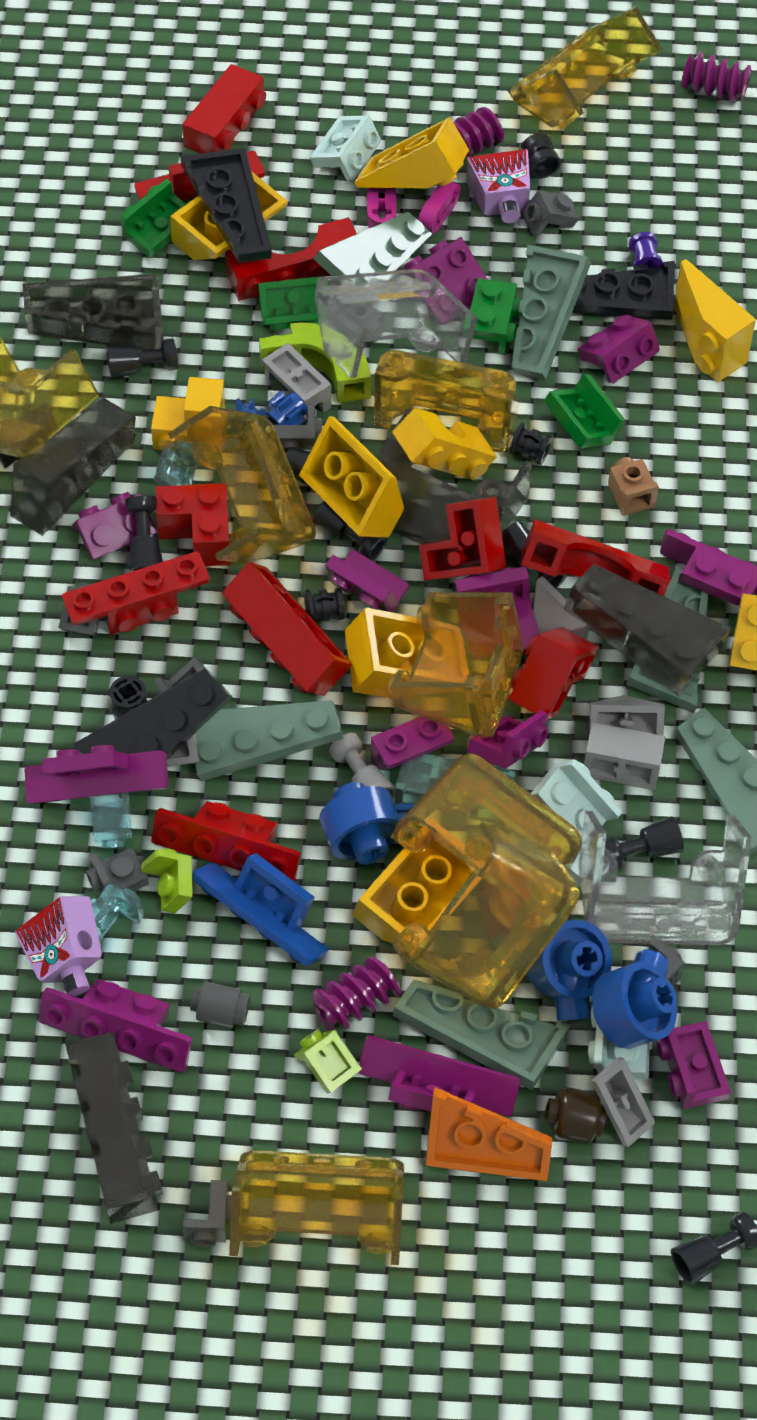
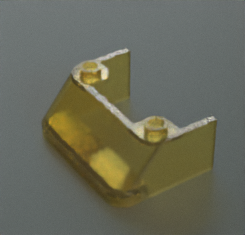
M635 6L578 35L514 85L508 93L517 105L551 128L558 126L559 129H563L584 113L580 107L582 102L611 79L619 76L623 80L637 71L635 67L637 63L661 52L663 49L639 9Z
M0 336V453L24 457L38 450L100 395L75 350L71 349L47 370L29 367L20 371Z
M209 406L168 433L170 440L191 443L195 460L201 466L217 470L222 483L227 485V496L240 528L231 533L230 545L215 554L217 560L241 563L255 562L302 546L315 538V526L278 434L266 417Z
M249 1151L241 1154L232 1188L229 1256H238L241 1241L244 1245L250 1247L265 1246L267 1241L274 1239L276 1232L280 1231L359 1236V1243L366 1246L367 1251L375 1254L391 1252V1265H399L404 1163L397 1159L385 1157Z

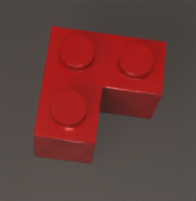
M226 483L156 486V518L159 540L193 538V551L200 553L205 567L230 566Z
M496 496L447 504L446 511L451 539L437 540L419 545L424 581L489 573L506 568Z
M564 627L541 633L538 636L535 635L526 648L525 655L528 656V659L523 669L519 668L511 680L510 687L513 690L509 700L534 714L539 711L548 713L547 720L557 716L573 683L585 678L599 646Z

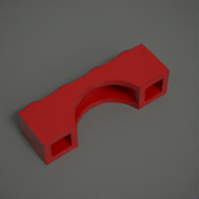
M347 217L318 225L317 236L313 243L306 249L296 253L277 254L272 252L270 259L238 263L229 249L225 252L226 275L238 301L259 297L258 283L318 276L329 277L332 275L313 258L319 250L354 236L357 233L350 218Z
M536 519L532 523L522 549L521 565L554 577L568 574L592 580L613 591L622 601L655 613L658 611L670 582L668 566Z

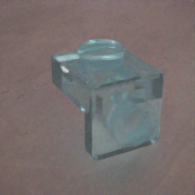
M182 436L163 447L153 480L161 486L191 485L196 467L208 460L209 452L195 441Z
M129 793L90 796L93 841L102 842V849L125 847V839H133Z
M109 883L97 900H91L99 941L102 940L120 914L136 923H140L144 918L142 902L139 896L128 888L123 887L119 889Z

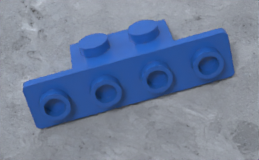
M257 853L247 858L238 879L214 862L193 871L192 880L201 886V889L206 894L214 896L230 908V911L235 916L243 918L255 927L264 938L276 943L296 962L310 966L326 956L329 949L301 928L315 897Z

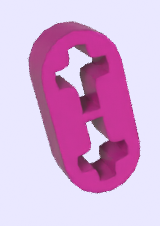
M450 182L445 186L438 185L424 204L418 220L431 233L434 234L439 230L459 199L461 186L454 182Z
M367 188L368 227L372 228L395 218L396 188ZM378 192H385V198H378ZM378 212H385V218L379 219Z

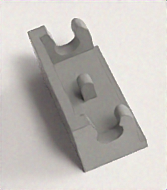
M289 343L262 359V365L265 367V376L271 381H274L276 377L290 392H295L299 395L307 407L319 404L323 412L331 408V383Z
M592 722L584 765L591 772L593 779L656 790L665 736Z

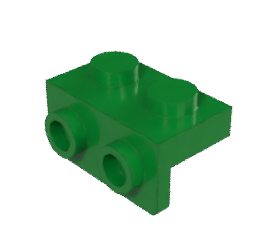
M168 179L150 188L145 197L135 205L128 206L121 216L122 236L148 258L153 257L171 242V215L186 205L173 194L172 183Z
M325 276L258 283L262 324H270V330L289 329L290 322L297 321L323 325V319L330 318Z
M482 278L477 279L466 327V338L499 342L498 354L505 355L507 344H514L517 324L512 323L513 317H520L519 305L522 298H517L516 283Z
M589 374L582 375L573 389L549 391L544 400L554 417L560 421L572 437V440L581 449L610 445L625 422L624 417Z

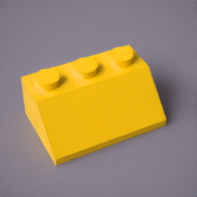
M252 172L264 222H266L288 205V201ZM199 195L171 215V242L193 260L215 259L230 249Z
M329 416L299 476L358 536L389 538L405 509L396 477L335 417Z
M429 819L358 899L352 916L381 940L419 951L485 875L490 866L432 819Z

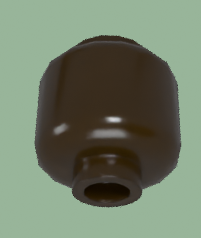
M564 1087L557 1093L555 1099H548L544 1121L551 1123V1131L555 1138L588 1144L593 1141L595 1136L600 1137L602 1135L607 1112L596 1093Z

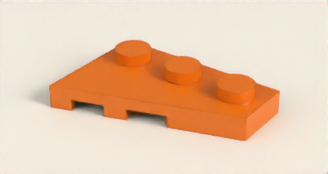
M434 1087L426 1166L542 1181L548 1180L552 1137Z

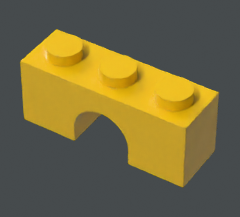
M416 407L392 431L411 462L467 479L475 480L487 471L488 466L497 458L477 427L456 421L448 430L436 414Z

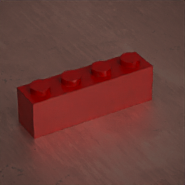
M248 562L223 590L222 595L230 603L228 606L229 610L237 618L247 622L251 627L249 630L251 636L259 643L266 644L272 651L270 654L271 659L278 666L287 669L293 676L292 683L304 694L313 693L325 696L353 665L267 567Z

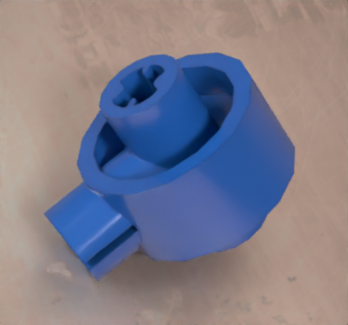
M361 782L348 783L338 788L333 794L334 799L329 801L321 810L319 816L333 856L342 860L357 859L358 863L364 865L373 864L385 858L389 854V846L399 837L414 836L418 830L419 821L418 812H414L416 807L413 804H394L389 790L379 786L365 787Z
M575 919L555 920L541 925L531 935L525 948L524 965L528 979L537 991L549 998H554L557 1021L585 1019L591 1017L590 996L593 995L595 983L602 974L611 971L612 953L607 938L598 927L590 922Z
M645 949L642 952L639 951L632 964L602 974L594 985L592 1002L595 1021L606 1038L619 1048L632 1049L669 1036L675 1027L677 996L674 987L666 978L669 970V961L659 952Z

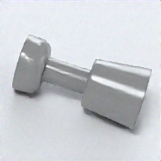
M356 733L344 734V739L334 741L331 744L329 753L332 758L338 763H348L354 772L352 782H361L365 787H383L389 790L392 800L394 799L397 789L375 765L367 766L359 755L362 751V741Z

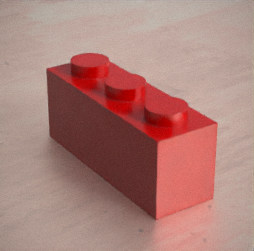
M230 64L183 122L184 147L200 154L230 149L236 135L240 130H244L248 126L251 116L256 110H260L265 103L264 77Z

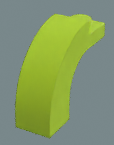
M290 323V334L259 338L262 370H265V367L262 365V359L289 343L314 368L321 370L331 379L337 403L371 398V374L367 360L358 345L343 333L314 323Z

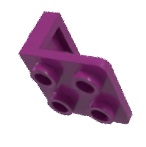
M459 237L450 244H447L445 239L428 250L431 256L422 260L420 255L403 265L406 272L396 278L403 289L416 282L442 324H449L471 309L477 279H487L462 237Z
M505 568L495 573L474 574L464 579L455 580L456 604L470 659L474 662L525 653L531 639L535 635H539L529 598V575L527 568Z

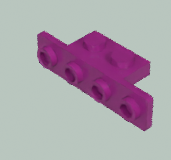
M670 529L665 531L660 554L686 565L681 575V582L737 606H740L742 593L757 596V567L753 563L728 555L716 547L707 546L691 539L686 534L677 533Z
M113 745L91 747V753L79 754V750L76 749L56 751V757L43 759V764L26 766L24 769L26 801L30 804L159 790L168 787L167 755L165 751L161 750L126 754L114 751Z
M100 979L95 981L83 999L49 987L42 992L38 1017L40 1023L181 1073L185 1071L188 1065L192 1038L161 1027L168 1017L169 1003L157 1000L151 995L140 994L120 987L116 983Z
M371 1035L365 1039L359 1064L362 1068L359 1074L392 1083L388 1100L398 1102L399 1106L408 1110L423 1109L431 1112L434 1087L492 1112L511 1116L521 1082L520 1078Z

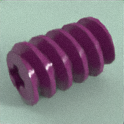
M702 51L698 53L695 59L692 58L690 53L683 71L681 87L687 89L693 82V90L695 92H699L705 85L706 95L711 96L717 88V98L723 99L729 92L730 102H735L740 95L742 102L751 77V65H747L744 71L740 72L738 61L729 69L727 58H723L721 63L716 65L715 55L713 54L707 62H704Z
M480 107L476 112H469L465 117H458L453 122L469 149L465 158L472 155V150L475 153H480L483 150V146L486 148L493 147V140L497 144L504 141L502 126L496 115L489 108Z
M370 956L365 959L364 966L357 964L352 967L351 975L346 972L339 975L338 983L332 980L326 983L325 991L319 988L313 991L312 1001L316 1014L327 1031L335 1030L334 1024L336 1022L346 1030L350 1028L347 1018L349 1014L359 1022L363 1019L360 1007L364 1006L370 1013H374L376 1008L373 999L377 998L382 1004L386 1005L389 1003L386 991L390 990L397 997L402 995V991L389 968L377 958Z

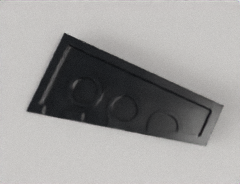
M240 148L181 156V167L238 263L270 259L272 249L246 149Z
M675 261L663 262L662 267L648 268L647 264L634 265L633 270L615 272V268L602 269L601 273L596 275H586L572 313L607 316L630 315L636 318L672 320L674 312Z
M204 668L75 742L74 745L82 754L91 753V747L100 745H113L114 751L126 754L161 750L166 752L168 759L233 697L208 669ZM131 793L117 795L121 799H126Z

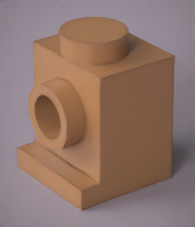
M625 457L618 460L613 467H610L608 486L622 516L655 508L659 486L657 482L653 481L643 459L633 461L632 458Z

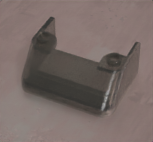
M408 408V409L406 410V412H405L404 415L401 417V419L399 420V422L397 423V425L395 426V428H396V427L404 420V418L412 411L411 409ZM392 432L383 443L377 458L396 477L405 508L392 532L419 544L451 539L446 511L447 504L496 496L502 533L511 525L529 497L532 463L528 461L524 462L510 485L499 480L488 479L480 482L472 494L412 468L413 462H411Z

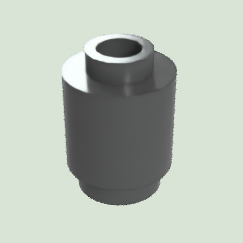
M205 981L202 989L195 987L190 1011L196 1012V1020L231 1028H234L235 1024L244 1026L249 1011L251 995L243 994L242 989Z

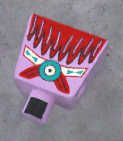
M527 149L467 157L466 182L484 215L500 214L502 221L505 223H513L520 218V211H523L527 206L530 196Z
M60 896L15 930V933L38 980L42 983L63 982L67 994L78 996L90 989L84 971L101 959L102 951L90 897Z

